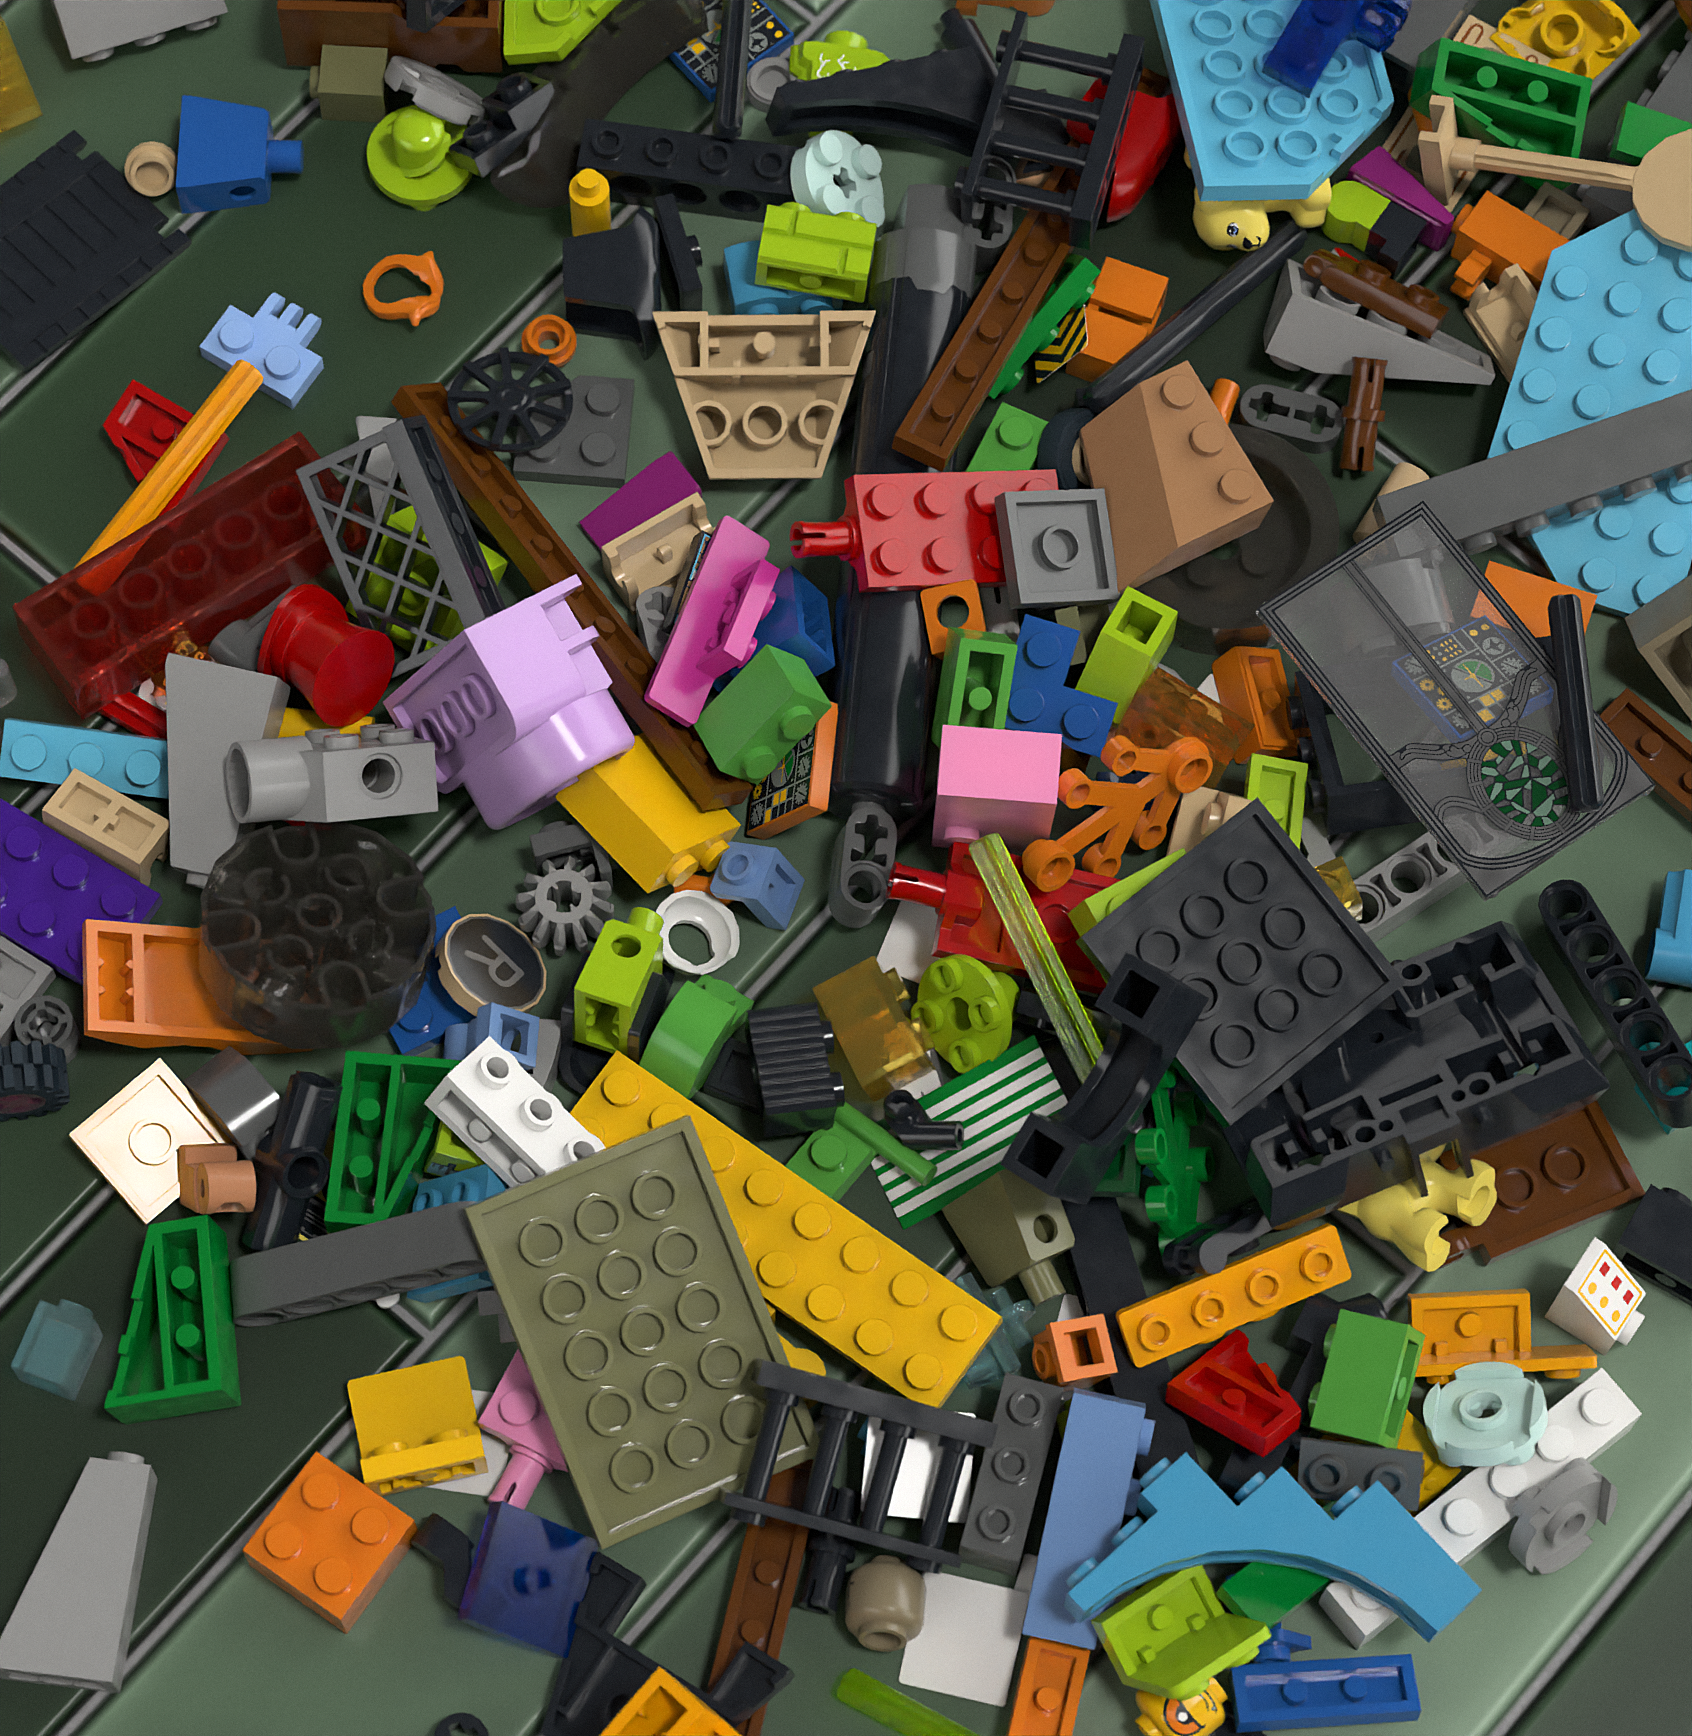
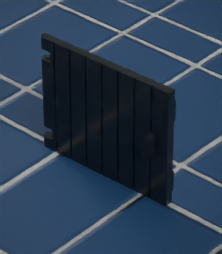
M72 130L60 139L56 145L51 146L35 158L34 161H31L14 174L15 176L10 177L0 185V349L26 374L45 360L47 356L49 357L67 343L68 340L85 329L88 324H91L107 312L110 307L112 308L125 298L129 292L134 291L143 284L151 275L153 276L170 263L172 259L179 256L192 243V240L180 229H177L164 239L159 231L167 225L168 217L148 198L132 188L127 179L98 151L92 152L83 160L79 158L76 154L85 148L87 141L75 130Z

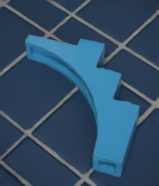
M1184 1453L1173 1464L1166 1457L1163 1458L1142 1477L1139 1484L1145 1490L1141 1492L1136 1505L1148 1521L1144 1523L1138 1516L1135 1517L1113 1537L1111 1542L1117 1549L1099 1564L1091 1557L1083 1563L1066 1581L1071 1590L1067 1593L1063 1606L1080 1624L1118 1595L1161 1575L1205 1564L1260 1562L1305 1569L1349 1585L1392 1610L1430 1643L1476 1599L1482 1589L1378 1480L1364 1493L1357 1485L1350 1489L1330 1509V1512L1336 1517L1333 1521L1282 1466L1269 1478L1261 1471L1252 1477L1235 1494L1234 1497L1240 1502V1505L1236 1506L1187 1453Z

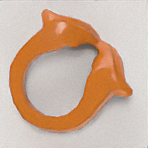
M428 251L421 256L396 254L387 256L378 262L367 274L363 283V295L368 309L380 319H409L412 326L415 327L419 326L421 319L432 316L439 309L444 287L442 274L434 259V252ZM400 267L406 268L413 275L419 276L422 282L430 286L432 293L430 296L408 297L393 303H382L374 296V286L383 273Z

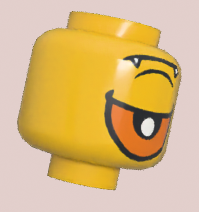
M1213 1677L1208 1679L1210 1685L1205 1691L1184 1701L1169 1699L1138 1689L1135 1699L1142 1714L1134 1722L1144 1736H1208L1225 1720L1222 1703L1228 1698Z

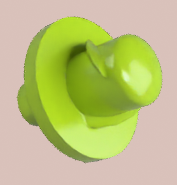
M416 105L403 107L390 113L375 127L368 142L367 161L373 181L384 194L395 201L410 205L418 211L434 209L439 203L457 195L467 185L473 173L456 166L448 150L449 146L463 137L462 134L468 126L463 124L461 126L441 119Z
M949 955L933 962L923 973L918 987V1000L911 1009V1020L916 1030L920 1034L927 1036L935 1050L955 1070L960 1073H966L989 1059L991 1061L995 1060L1007 1050L1011 1039L1012 1023L1020 1015V1013L1016 1012L1021 992L1016 982L1009 975L999 971L991 972L979 960L968 955Z

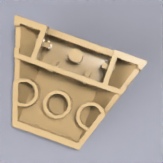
M876 310L820 311V315H708V311L652 312L709 480L822 479Z

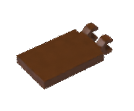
M1597 1100L1469 1154L1470 1159L1485 1162L1494 1168V1187L1497 1192L1496 1203L1486 1221L1479 1226H1472L1451 1215L1457 1228L1439 1235L1440 1238L1450 1243L1449 1254L1439 1269L1458 1262L1477 1250L1487 1266L1641 1201L1645 1191ZM1453 1149L1443 1152L1435 1162L1447 1170L1455 1171L1460 1167L1455 1161Z

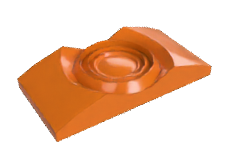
M85 919L82 923L84 1035L143 1049L187 1045L210 1047L223 1051L228 1046H231L242 1055L312 1051L316 1047L311 937Z

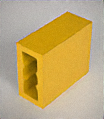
M641 733L634 736V746L628 753L618 760L613 756L577 775L579 781L559 791L555 798L648 894L668 884L677 887L688 880L693 873L705 869L707 872L715 870L719 865L722 855L730 848L727 843L732 840L741 824L725 807L703 811L700 805L689 796L686 787L667 762L656 753L654 745L648 737Z

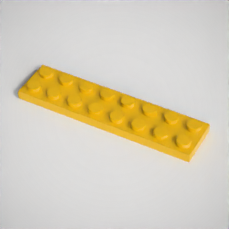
M616 1050L569 1113L589 1133L598 1137L605 1148L681 1116L690 1115L763 1299L903 1398L941 1408L1003 1322L999 1314L618 1050Z

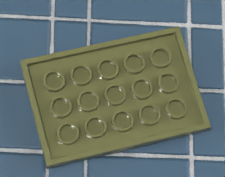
M690 1115L676 1118L462 1208L599 1548L603 1550L718 1499L721 1488L738 1491L744 1487L768 1400L762 1398L765 1386L750 1381L756 1359L758 1357L790 1366ZM800 1396L798 1407L791 1406L772 1475L809 1460L816 1455L820 1439L802 1396Z

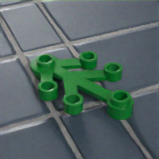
M1172 1063L1151 1096L1157 1128L1139 1129L1135 1139V1150L1139 1163L1147 1165L1162 1184L1159 1186H1149L1145 1197L1146 1212L1149 1220L1157 1222L1160 1226L1159 1249L1161 1257L1165 1246L1170 1241L1202 1224V1222H1196L1201 1182H1211L1215 1176V1157L1212 1149L1209 1146L1188 1148L1191 1126H1202L1206 1116V1106L1194 1091L1177 1092L1174 1099L1175 1118L1173 1124L1167 1088H1173L1177 1081V1069Z

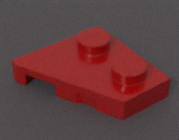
M132 379L103 423V427L140 484L194 414ZM225 432L222 433L158 515L165 525L172 528L229 440Z
M1236 1329L1167 1384L1165 1402L1259 1456L1264 1457L1299 1428L1301 1409L1289 1392L1278 1386L1277 1376L1266 1362L1261 1364L1255 1362L1248 1352L1249 1339L1242 1331Z

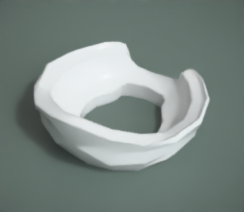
M684 890L671 894L657 908L656 913L664 920L659 934L663 938V963L671 969L685 976L704 975L715 971L736 956L740 945L739 927L733 912L719 899L703 891ZM681 923L692 924L700 928L709 940L710 953L713 958L707 963L694 966L689 961L679 957L669 944L668 934L670 929L674 925Z

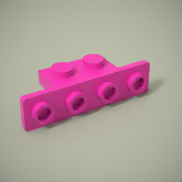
M730 516L723 517L717 523L644 695V699L648 704L685 727H690L697 722L714 679L735 666L741 668L750 659L757 646V639L753 637L758 622L766 617L776 600V593L772 589L780 569L765 560L770 547L769 542Z

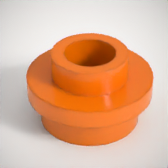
M549 314L539 316L527 325L522 334L523 352L537 356L542 353L548 356L549 361L558 368L568 363L576 352L577 339L575 331L567 321L558 316ZM545 340H555L559 343L558 347L553 349H543L540 347V344Z

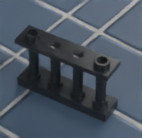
M1017 10L1011 31H1001L995 61L1001 63L970 165L969 167H959L953 198L961 200V222L968 224L973 223L980 198L1061 216V222L1069 223V246L1090 250L1143 72L1145 37L1124 33L1118 54L1109 52L1107 57L1028 41V12ZM1024 62L1102 79V85L1108 86L1104 99L1095 98L1094 102H1088L1015 86L1021 63ZM1010 107L1088 124V130L1094 131L1091 145L1082 143L1080 148L1003 132L1001 128L1007 109ZM999 153L1075 170V176L1081 177L1077 191L1068 189L1067 193L1063 194L987 177L993 154Z
M757 1357L750 1381L765 1386L762 1398L768 1400L742 1493L725 1488L720 1489L718 1500L723 1504L732 1506L729 1517L764 1527L767 1516L906 1553L905 1565L935 1574L941 1573L943 1564L960 1568L963 1556L955 1551L941 1548L966 1454L973 1455L975 1444L992 1449L998 1425L972 1416ZM800 1396L824 1402L820 1414L826 1415L802 1506L801 1509L766 1500L791 1406L798 1407ZM860 1412L882 1418L879 1430L884 1431V1436L860 1524L857 1525L824 1516L849 1423H856ZM917 1428L940 1434L937 1446L943 1447L918 1541L883 1532L908 1438L915 1439Z

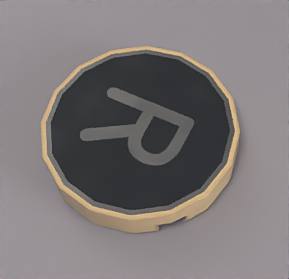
M468 914L453 922L436 946L435 958L439 955V962L441 964V968L437 972L442 985L457 1004L476 1017L478 1007L491 1002L528 1014L538 1004L546 990V969L540 952L525 933L506 920L489 914Z

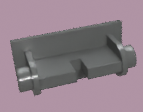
M1301 1437L1297 1483L1311 1498L1339 1501L1354 1486L1357 1485L1364 1493L1378 1480L1406 1510L1418 1511L1425 1459H1423V1452Z

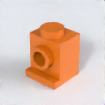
M1104 1314L1052 1322L1045 1325L1046 1329L1032 1337L1034 1342L1032 1361L1036 1374L1043 1380V1383L1064 1388L1063 1392L1074 1390V1388H1088L1118 1372ZM1086 1336L1094 1363L1092 1365L1088 1364L1082 1338Z

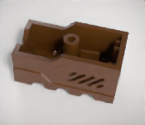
M403 0L277 1L280 29L286 61L289 66H320L322 45L388 48L389 62L393 56H402L435 68L438 64H457L465 72H503L505 0H466L426 33L406 27L407 5Z

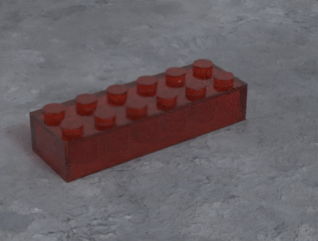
M298 431L12 606L22 639L82 720L110 704L117 697L126 694L163 671L168 653L181 656L189 655L213 640L232 622L239 619H247L268 606L293 584L300 586L335 564L295 471L321 458L301 431ZM328 469L317 474L325 496L341 504L346 489L332 471ZM354 501L352 509L363 514V511ZM332 511L334 518L336 520L337 513ZM348 519L343 534L348 550L355 552L367 544L365 526Z

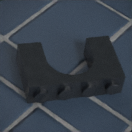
M1126 952L1095 1003V1006L1112 1016L1109 1036L1095 1066L1076 1094L1057 1113L1052 1116H1044L1032 1111L1030 1112L1001 1160L1000 1165L1051 1197L1087 1205L1210 998L1162 969Z

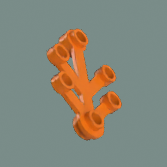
M1119 735L1113 737L1104 745L1100 755L1101 761L1117 776L1127 775L1132 770L1150 772L1136 784L1093 781L1077 768H1072L1059 776L1057 797L1071 809H1077L1084 805L1104 807L1056 841L1037 839L1029 844L1022 855L1025 875L1042 891L1050 892L1059 889L1073 874L1075 867L1073 855L1109 830L1104 843H1097L1086 851L1082 858V868L1086 872L1113 878L1121 867V856L1129 839L1131 838L1143 850H1150L1158 846L1166 835V824L1181 792H1193L1208 780L1212 772L1213 762L1209 756L1207 746L1196 737H1184L1171 743L1164 750L1138 748L1127 737ZM1156 797L1151 809L1143 811L1145 804Z

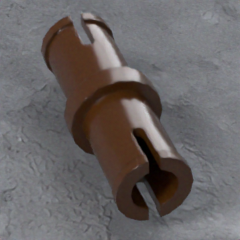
M1352 356L1353 367L1348 406H1342L1341 417L1346 418L1339 467L1374 471L1375 466L1373 464L1378 424L1385 420L1386 411L1380 410L1388 360Z

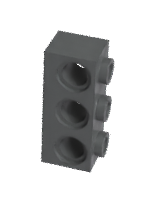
M1005 1373L992 1422L997 1424L998 1428L992 1449L987 1447L985 1449L960 1544L959 1554L963 1556L962 1563L1016 1577L1064 1388Z

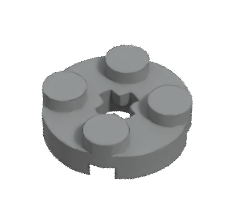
M1577 1458L1570 1462L1559 1476L1542 1489L1538 1486L1527 1489L1513 1506V1513L1519 1519L1514 1525L1510 1536L1508 1548L1511 1554L1530 1572L1535 1567L1541 1574H1550L1565 1567L1592 1544L1593 1540L1585 1533L1593 1526L1596 1519L1606 1526L1617 1503L1618 1494L1616 1486L1586 1459Z

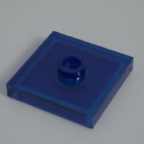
M491 1502L457 1620L553 1658H568L576 1629V1624L574 1623L580 1601L584 1600L591 1575L589 1573L590 1566L598 1550L596 1540L506 1502Z

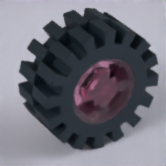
M21 1041L10 1042L11 1046L4 1047L0 1044V1122L8 1121L10 1117H18V1121L27 1120L28 1115L32 1114L37 1117L47 1115V1110L56 1112L62 1109L61 1105L69 1103L70 1091L66 1054L62 1048L56 1049V1045L51 1043L41 1046L40 1041H31L27 1045H21Z

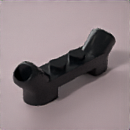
M1321 1292L1308 1297L1285 1346V1349L1305 1358L1289 1391V1394L1301 1409L1299 1428L1264 1457L1238 1443L1236 1444L1217 1483V1486L1236 1506H1239L1240 1502L1234 1497L1235 1494L1257 1473L1261 1471L1269 1478L1280 1468L1285 1457L1295 1462L1300 1455L1301 1437L1308 1438L1312 1430L1301 1423L1308 1411L1309 1398L1314 1385L1317 1382H1322L1327 1358L1324 1356V1341L1327 1331L1333 1323L1337 1324L1340 1309L1388 1320L1385 1308L1378 1297L1371 1293H1366L1341 1302Z

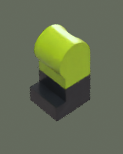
M1342 181L1335 184L1331 188V202L1326 209L1325 220L1321 225L1325 235L1338 243H1352L1356 248L1375 258L1377 264L1389 270L1391 273L1389 278L1395 281L1420 247L1427 221L1361 183Z

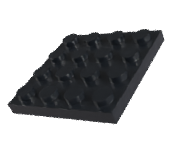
M1258 797L1075 941L1107 982L1127 952L1162 969L1210 998L1173 1059L1172 1064L1224 1129L1235 1123L1405 984V981Z

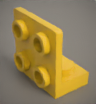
M456 1356L352 1379L347 1383L362 1458L360 1463L365 1486L378 1495L385 1496L489 1472L464 1357Z

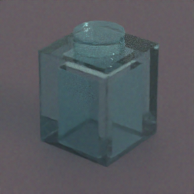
M40 1300L11 1364L19 1381L75 1401L103 1338V1334L96 1321L91 1319L93 1312L68 1300H60L58 1306Z

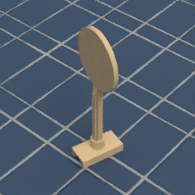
M1431 95L1429 108L1433 132L1420 131L1418 145L1424 187L1442 205L1448 206L1459 170L1476 172L1477 169L1625 190L1633 193V207L1644 229L1662 244L1686 252H1692V129L1666 137L1645 154L1639 166L1633 167L1482 145L1481 140L1458 137L1453 98Z

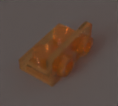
M1157 667L1137 691L1115 731V736L1122 735L1127 737L1138 748L1161 750L1184 737L1198 738L1207 746L1209 756L1213 762L1212 772L1202 787L1215 789L1228 765L1245 744L1255 725L1160 667Z

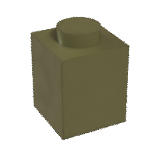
M322 45L320 66L312 65L310 71V97L319 99L322 120L380 123L388 115L390 86L384 78V73L390 63L388 48Z

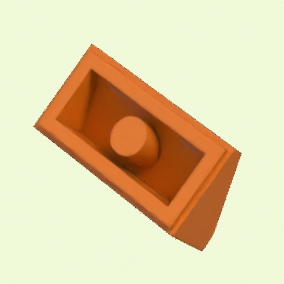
M1234 646L1213 662L1212 670L1235 762L1237 764H1247L1252 753L1276 758L1298 756L1296 740L1301 735L1299 729L1290 730L1286 713V696H1290L1279 649Z

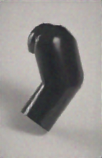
M894 1090L885 1097L883 1102L884 1118L904 1146L912 1150L962 1149L964 1128L961 1121H933L918 1100L914 1099L912 1093L907 1090Z

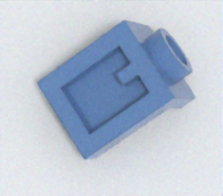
M739 842L727 843L730 848L720 859L710 891L717 898L742 901L767 928L786 930L805 879L777 848Z

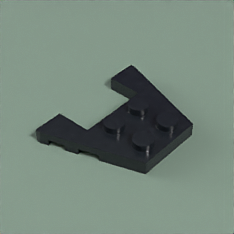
M598 1551L593 1557L590 1566L591 1580L585 1600L580 1601L574 1620V1623L577 1625L568 1656L562 1660L541 1734L543 1736H600L659 1667L669 1673L735 1729L789 1685L795 1674L791 1668L745 1641L712 1692L707 1694L613 1636L647 1584L642 1577Z

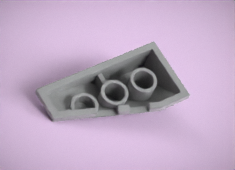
M1290 259L1286 260L1263 332L1265 353L1270 354V359L1277 365L1292 371H1299L1303 367L1315 373L1352 375V356L1388 360L1384 378L1491 385L1495 372L1490 356L1439 330L1431 339H1428L1326 288L1321 281L1309 276L1302 264Z

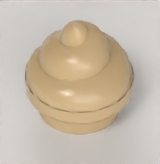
M153 141L141 143L134 147L126 157V179L131 187L141 194L147 196L164 194L176 184L178 157L171 148L163 143Z

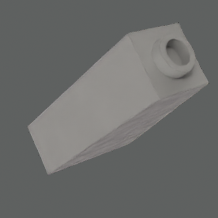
M168 653L165 662L171 866L188 874L186 884L219 892L222 883L240 886L256 822L240 823L232 810L226 774L229 748L233 742L278 738L291 687L275 676Z
M109 1452L107 1459L90 1457L0 1637V1679L120 1694L158 1480L151 1465L144 1464L143 1457L126 1452Z

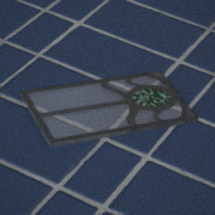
M1424 501L1413 505L1411 509L1256 608V615L1484 902L1496 897L1499 892L1641 797L1649 795L1650 791L1655 788L1656 784L1594 710L1604 802L1601 810L1594 813H1575L1571 809L1554 660Z

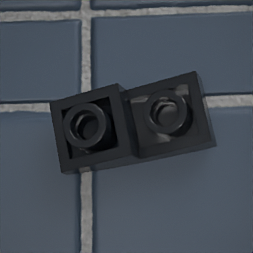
M524 71L502 79L497 84V90L481 100L490 119L472 124L463 132L461 139L449 146L448 150L455 165L480 177H484L502 163L528 136L547 108L555 92L550 81Z

